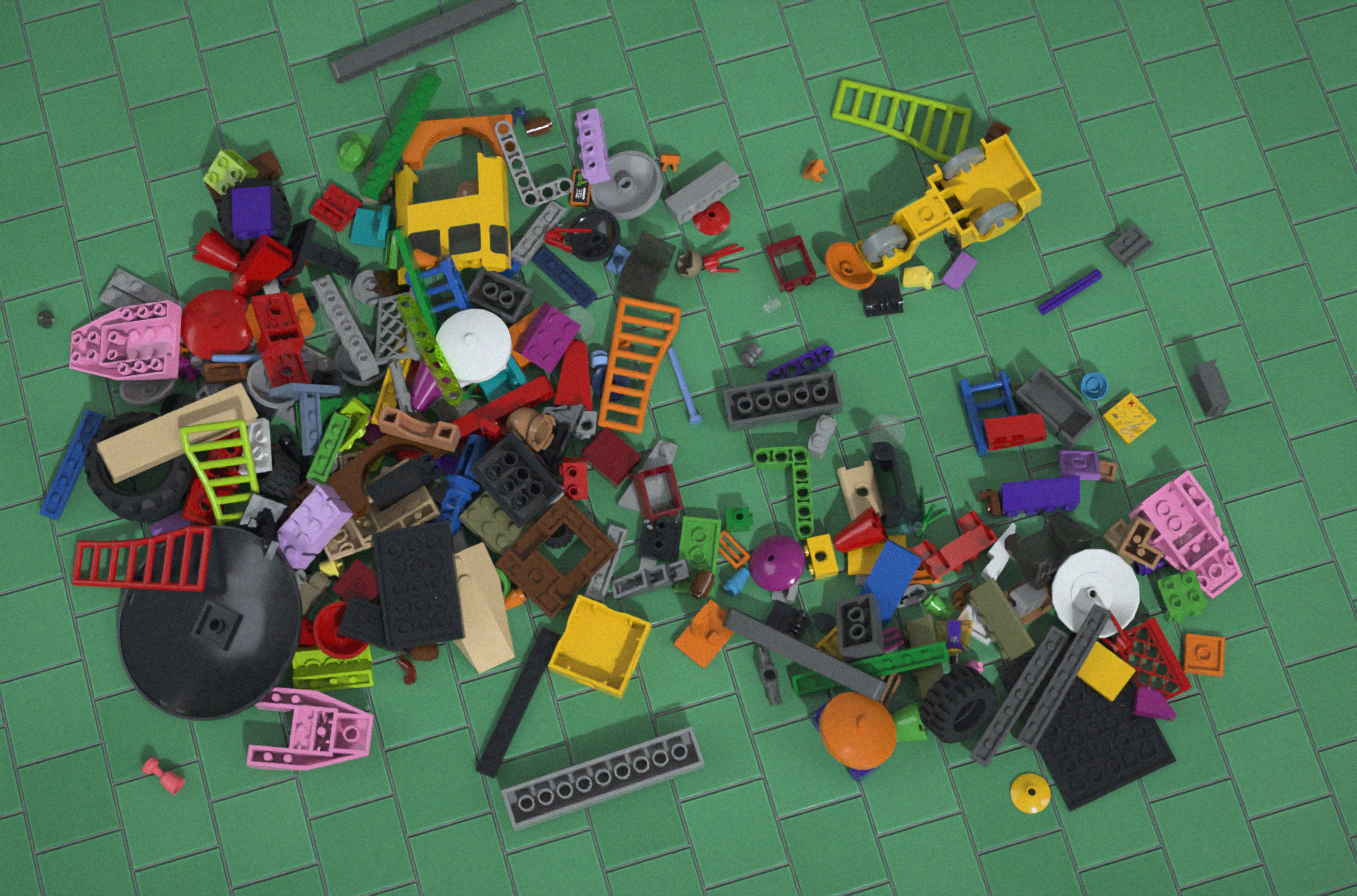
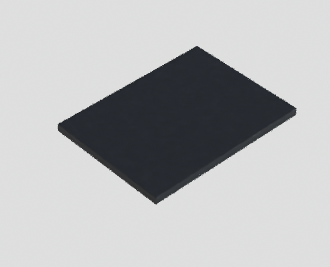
M1077 633L1069 634V638L1021 712L1020 717L1024 725ZM1111 636L1106 637L1108 640L1114 643ZM1098 638L1097 642L1123 660L1119 651L1115 653L1112 647ZM1037 650L996 669L1008 694ZM1076 676L1036 746L1069 812L1176 762L1155 719L1132 714L1135 692L1138 689L1132 676L1112 702Z

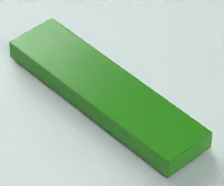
M337 412L333 413L307 473V478L323 485L325 484L351 423V418Z

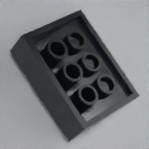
M515 430L509 433L468 469L518 528L523 526L565 489Z

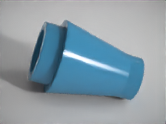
M741 567L724 581V590L731 596L740 594L750 572Z

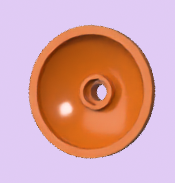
M836 242L825 253L826 267L830 275L841 285L851 289L862 290L870 287L875 281L877 274L869 270L855 244Z

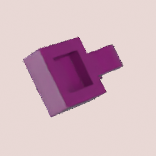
M179 354L178 376L182 379L186 377L189 382L193 383L195 378H200L201 371L191 367L192 361Z

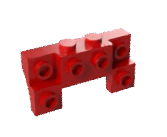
M974 510L956 521L964 534L948 545L936 551L927 539L910 550L923 558L920 567L924 566L933 582L951 570L954 573L964 567L963 562L968 560L971 563L980 557L978 555L980 551L999 540L993 530L982 522Z

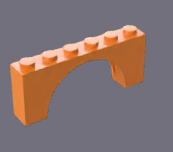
M512 114L421 121L403 153V164H406L411 170L424 169V161L429 150L440 140L459 134L472 135L482 139L493 149L496 156L502 157L505 161L494 133V126L497 122L504 120L510 123L514 132ZM500 124L498 132L503 135L507 133V126ZM510 141L506 142L505 150L512 152L514 144Z

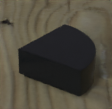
M816 613L811 615L820 633L837 625V620L829 614Z

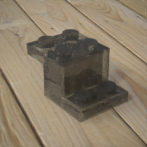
M642 231L635 250L626 259L617 289L634 298L653 302L658 286L667 276L676 246Z

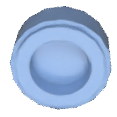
M603 350L594 351L591 354V367L600 369L607 366L608 353Z

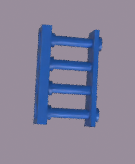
M451 253L443 256L439 266L421 271L423 279L439 273H443L447 277V283L427 289L429 296L447 290L452 291L455 296L454 300L433 306L435 313L454 307L460 308V311L473 309ZM406 271L405 281L408 285L411 286V289L416 298L408 272Z
M1004 370L1000 371L999 380L972 386V384L968 383V379H963L958 384L978 457L986 455L988 445L983 434L984 421L982 419L979 420L977 413L980 410L1007 405L1009 415L1002 417L1018 416L1009 388L1011 387V381L1009 376L1005 375ZM998 387L1002 388L1004 395L1002 398L981 403L974 402L972 395L976 392Z

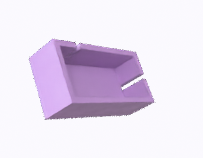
M318 484L277 531L279 538L277 550L291 568L306 569L316 557L310 553L319 554L354 514L344 501H339L341 497L331 486Z

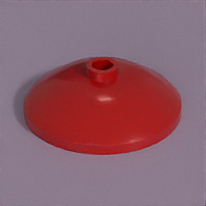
M335 602L327 605L317 614L313 623V637L318 648L324 654L340 660L357 657L369 645L345 636L339 637L337 634L348 602Z

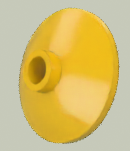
M1027 773L1019 776L1013 782L1010 790L1013 804L1025 813L1033 814L1040 812L1050 801L1049 785L1037 774ZM1029 789H1033L1035 791L1034 796H1030L1028 794Z

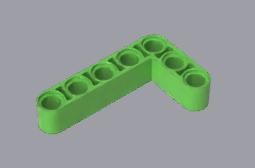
M803 446L769 447L755 450L753 454V465L759 470L791 468L796 537L801 542H806L807 538L813 537L814 532L808 450ZM802 454L805 458L803 460H797L795 458V455ZM783 455L786 459L784 461H778L776 459V456ZM758 456H764L767 460L765 462H759L756 458ZM798 472L805 473L806 477L803 479H799L796 476V474ZM802 490L807 493V496L800 497L797 493ZM806 509L809 514L801 516L799 510ZM807 528L810 530V533L803 535L800 529Z

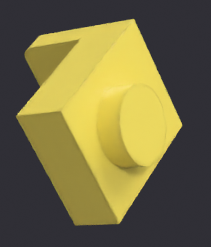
M926 266L904 268L903 286L905 288L923 286L927 290L931 289L934 276L932 271Z

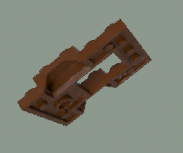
M563 495L495 565L538 608L552 619L619 549ZM563 523L591 550L565 577L537 550Z

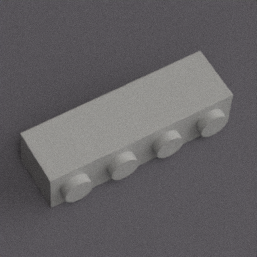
M725 160L666 199L667 211L679 225L689 221L694 215L704 211L713 202L720 200L722 196L736 189L740 185L738 174Z

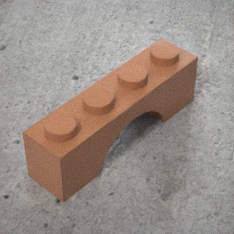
M384 406L378 420L379 428L383 433L455 452L461 436L457 425L442 421L425 423L410 417L403 410Z

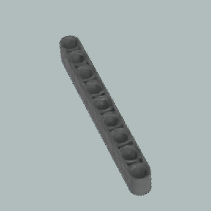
M730 607L723 621V627L876 701H880L888 683L738 609Z

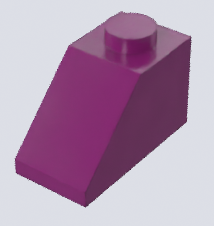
M1142 686V688L1139 687L1136 690L1132 714L1171 722L1176 718V713L1159 691L1154 690L1151 686Z

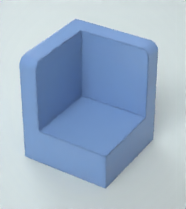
M618 244L606 268L622 277L633 261V253Z

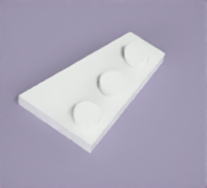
M265 418L256 419V423L248 426L256 473L272 471L269 421ZM240 464L238 473L241 475L248 474L246 464Z

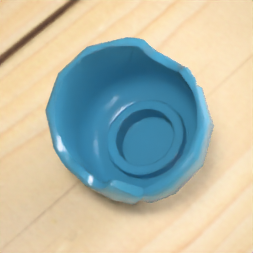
M1094 371L1082 377L1079 387L1081 394L1085 398L1097 401L1107 394L1109 384L1108 379L1102 373Z

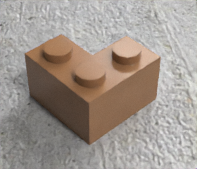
M1135 514L1116 549L1152 570L1155 569L1163 555L1161 549L1147 542L1156 526Z

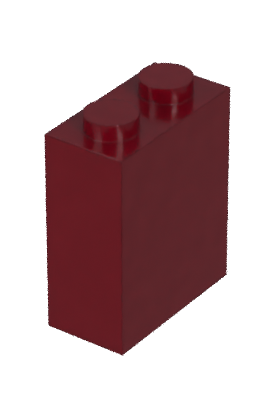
M606 427L595 435V440L591 444L588 443L581 451V457H587V464L617 489L642 462L640 454Z

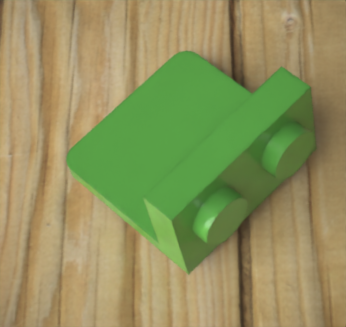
M1193 570L1159 579L1157 582L1167 608L1164 615L1167 623L1171 621L1178 623L1183 621L1184 617L1192 616L1194 618L1203 614L1208 604Z

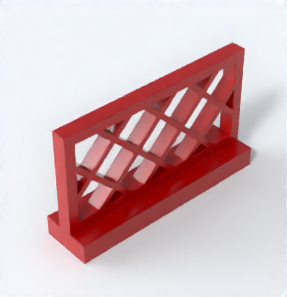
M1155 617L1126 631L1128 635L1135 632L1134 637L1129 636L1133 643L1137 641L1146 644L1143 655L1130 650L1127 652L1128 656L1126 658L1125 654H1122L1119 650L1124 662L1131 666L1128 662L1130 654L1142 657L1139 668L1131 666L1137 670V674L1135 675L1134 673L1132 677L1138 688L1150 686L1153 676L1165 679L1162 690L1154 688V690L1159 691L1161 694H1166L1167 696L1164 697L1166 701L1192 689V685ZM1144 627L1149 633L1147 641L1136 638L1138 630ZM1148 645L1157 648L1158 655L1156 659L1145 656ZM1144 658L1155 662L1152 672L1141 669ZM1157 663L1166 665L1168 669L1166 677L1154 673ZM1139 672L1151 675L1148 685L1138 681ZM1169 672L1173 679L1168 678ZM1166 681L1174 682L1179 690L1173 693L1164 691Z

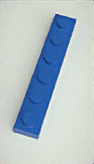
M86 409L39 512L41 515L59 521L83 469L84 458L88 455L87 446L91 438L99 433L98 429L103 425L106 418L104 415Z

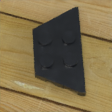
M582 404L544 408L543 413L553 416L556 426L552 427L551 434H554L550 445L545 450L540 449L538 454L549 466V470L552 473L557 474L559 464L562 463L586 409V406Z

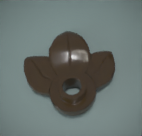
M390 269L388 273L383 270L373 272L374 277L379 282L373 288L375 293L386 297L406 293V284L398 285L397 271Z

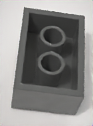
M483 266L467 292L473 309L492 312L510 327L523 318L534 298L531 289L497 272L487 271Z
M873 592L835 601L839 653L845 661L851 663L885 655L880 603Z

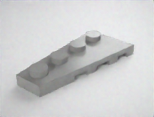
M659 440L639 472L673 464L678 445ZM662 475L644 480L652 510L657 509L665 487ZM632 481L617 506L642 514Z

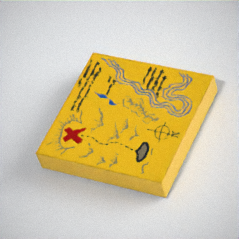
M1132 393L1128 394L1102 416L1127 445L1157 421Z

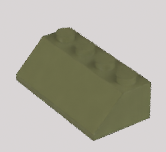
M994 577L967 595L969 606L978 613V621L987 628L989 632L987 633L992 643H996L998 646V653L1003 660L1006 659L1007 663L1035 646Z
M931 614L906 622L905 629H902L904 641L907 640L909 646L906 650L937 643ZM942 663L910 670L912 679H916L917 686H914L916 698H920V703L927 696L928 690L934 686L933 684L944 675Z

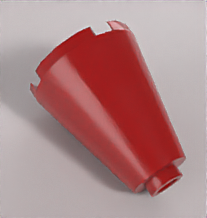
M211 227V233L207 231L196 247L198 253L197 255L193 253L192 259L234 274L245 257L215 228Z
M873 507L864 510L834 536L832 543L837 552L847 553L887 542L889 537L885 526L882 527L881 519Z

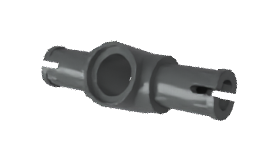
M763 646V653L762 647H758L756 651L760 661V680L764 685V689L767 690L770 706H775V699L777 705H780L783 702L778 688L780 686L778 670L771 660L769 649ZM766 672H772L775 675V678L772 680H767L764 677V674Z

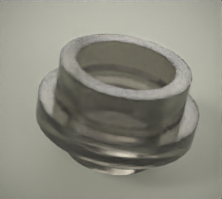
M50 310L39 312L37 316L38 325L44 329H49L53 325L54 316Z

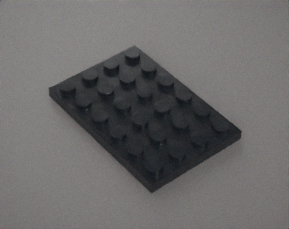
M445 520L372 533L387 651L466 639L450 521Z

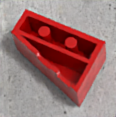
M1032 412L1021 416L984 419V431L989 452L1046 441L1047 435L1042 413Z

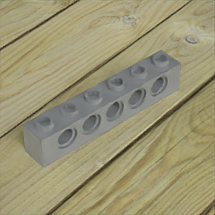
M329 274L312 281L314 293L361 380L364 381L379 374L378 364Z

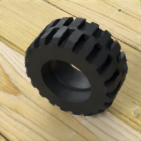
M255 177V180L245 178V181L241 183L240 181L234 182L235 186H229L226 189L227 193L222 194L219 198L221 203L217 204L218 213L216 215L223 234L237 249L241 247L242 251L249 252V249H252L258 237H250L247 240L235 237L232 230V189L270 186L273 193L274 236L269 237L277 242L280 239L284 240L286 238L285 231L289 232L291 228V209L285 194L281 192V189L276 184L273 185L272 181L266 179L263 182L262 178Z
M970 666L954 668L949 673L942 675L941 679L933 684L934 686L928 690L927 696L923 698V705L920 707V717L923 724L942 742L949 744L962 742L963 739H968L971 737V734L976 733L980 726L986 723L988 716L992 714V709L996 705L995 700H997L996 689L975 668Z

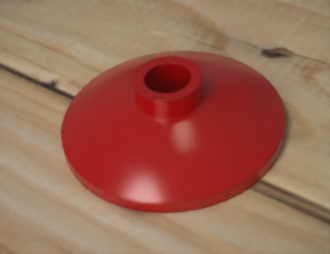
M715 201L704 211L694 215L693 222L701 233L718 235L728 227L730 213L723 203ZM714 213L715 216L709 217L708 214Z

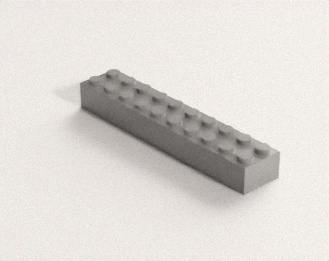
M691 726L501 790L512 827L516 832L705 768V763Z

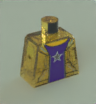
M935 620L938 642L946 641L950 658L948 664H960V652H968L973 620Z

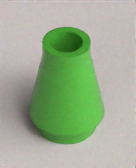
M933 592L922 602L926 610L941 617L943 620L952 612L939 595H935Z

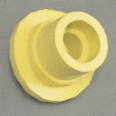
M328 558L319 563L320 572L325 577L334 575L340 579L345 574V564L342 558L330 561Z

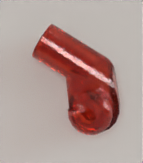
M400 657L397 665L406 671L403 681L406 685H411L417 681L415 666L405 657Z

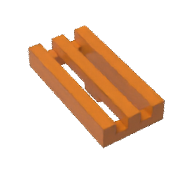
M724 529L720 535V543L739 563L736 564L720 546L719 553L737 571L746 561L750 560L751 556ZM723 536L744 556L743 559L722 539Z

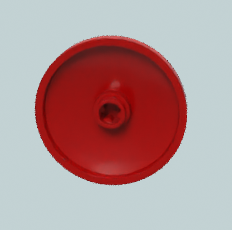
M225 289L209 290L193 298L181 315L180 335L187 349L197 358L211 363H222L212 361V355L243 354L254 339V335L245 317L249 303L238 293Z

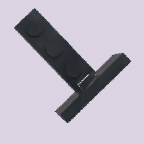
M309 218L293 225L287 248L292 250L293 265L279 274V277L287 279L301 274L305 261H308L351 281L356 280L360 262L311 241L317 223L316 220Z
M252 491L236 528L249 531L261 537L260 543L264 558L272 561L279 545L277 531L280 529L290 506L287 503Z

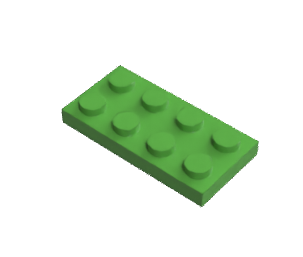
M683 516L678 561L682 559L689 561L692 578L675 584L674 593L691 595L692 592L689 588L701 569L711 572L716 577L722 520ZM715 583L707 597H713Z

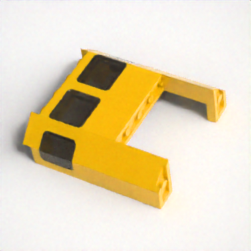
M477 152L478 195L414 205L413 185H419V178L406 164L400 173H395L396 228L405 225L414 250L418 248L437 256L436 266L440 265L444 255L451 253L458 271L467 267L480 268L481 265L487 271L503 272L505 269L512 268L507 163L502 157L487 158L482 153ZM399 250L397 260L398 285H408L405 281L407 270ZM419 267V268H420V271H424V270H427V269H430V268H433V267Z

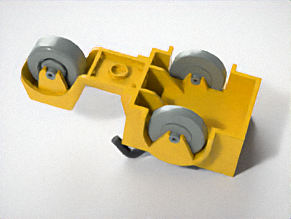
M1007 134L988 144L984 138L980 139L979 147H972L955 155L943 166L942 170H940L937 164L933 165L935 173L926 178L928 190L925 192L926 196L896 212L887 226H882L880 229L871 232L866 239L855 243L857 250L872 273L883 275L910 260L921 242L944 229L953 234L958 242L950 245V251L964 250L975 241L985 242L1005 233L1021 221L1026 213L1041 205L1042 191Z

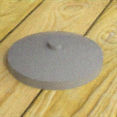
M624 151L609 158L611 180L592 184L590 188L591 198L598 209L610 212L617 220H628L642 215L655 204L662 191L663 176L656 161L648 154L640 151Z

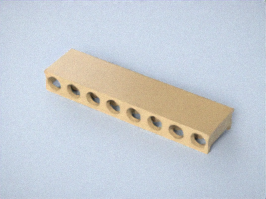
M238 383L97 443V451L100 453L115 484L184 454L179 433L181 427L235 419H245L247 426L256 423L258 414L242 384ZM239 427L188 434L190 445L212 442L239 430Z

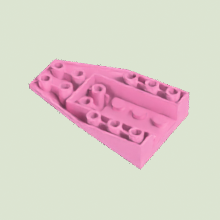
M170 300L120 307L73 331L71 334L69 368L118 381L178 379L182 307Z

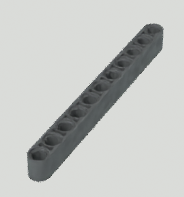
M474 0L332 62L329 65V69L337 84L346 83L515 9L517 3L515 0Z

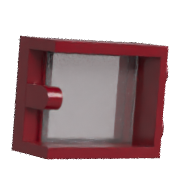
M672 464L629 475L635 486L643 516L642 520L650 519V522L661 519V515L666 514L667 517L678 514V510L684 509Z

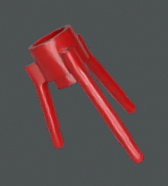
M555 227L554 230L549 229L547 231L545 243L572 254L570 252L572 247L563 243L564 235L561 232L585 233L592 232V229Z
M736 243L702 256L705 271L710 270L711 273H738L739 269L716 268V266L720 265L718 258L742 251L744 247L736 248L738 246Z
M1112 614L1110 619L1119 632V635L1114 638L1115 644L1107 638L1100 639L1112 647L1115 653L1119 650L1122 654L1127 653L1135 644L1128 636L1125 628L1122 630Z

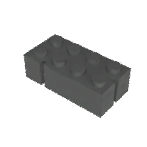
M1042 366L1030 377L1029 381H1026L1015 392L1013 400L1027 413H1042L1045 429L1053 436L1057 434V440L1068 450L1095 425L1099 418Z

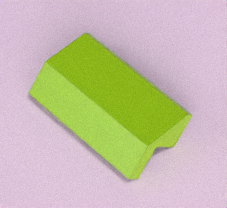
M370 645L357 657L346 660L332 658L324 654L318 646L297 648L292 661L294 689L322 692L374 686L373 660Z

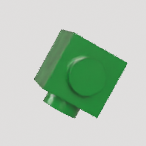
M748 507L725 509L726 532L749 531L750 525H753V514L749 513Z

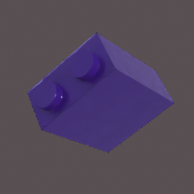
M270 186L232 189V230L236 238L247 240L250 237L259 238L263 234L274 236L273 193Z

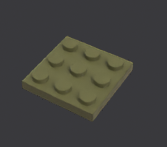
M487 491L474 501L458 518L499 558L515 545L539 520L534 515L523 526L518 528Z

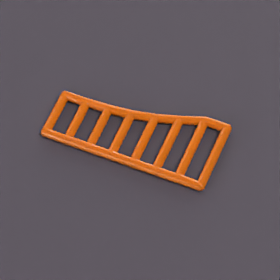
M625 296L619 298L597 422L600 427H608L636 434L642 433L653 381L660 362L679 329L681 308ZM625 305L673 314L672 324L625 315ZM627 322L669 332L666 338L661 340L621 332L622 323ZM622 339L660 348L656 356L620 350L618 346L619 340ZM616 357L652 363L649 373L615 367ZM613 375L646 380L644 389L639 390L613 385ZM610 392L640 397L639 408L609 402ZM607 410L637 415L636 426L606 420Z

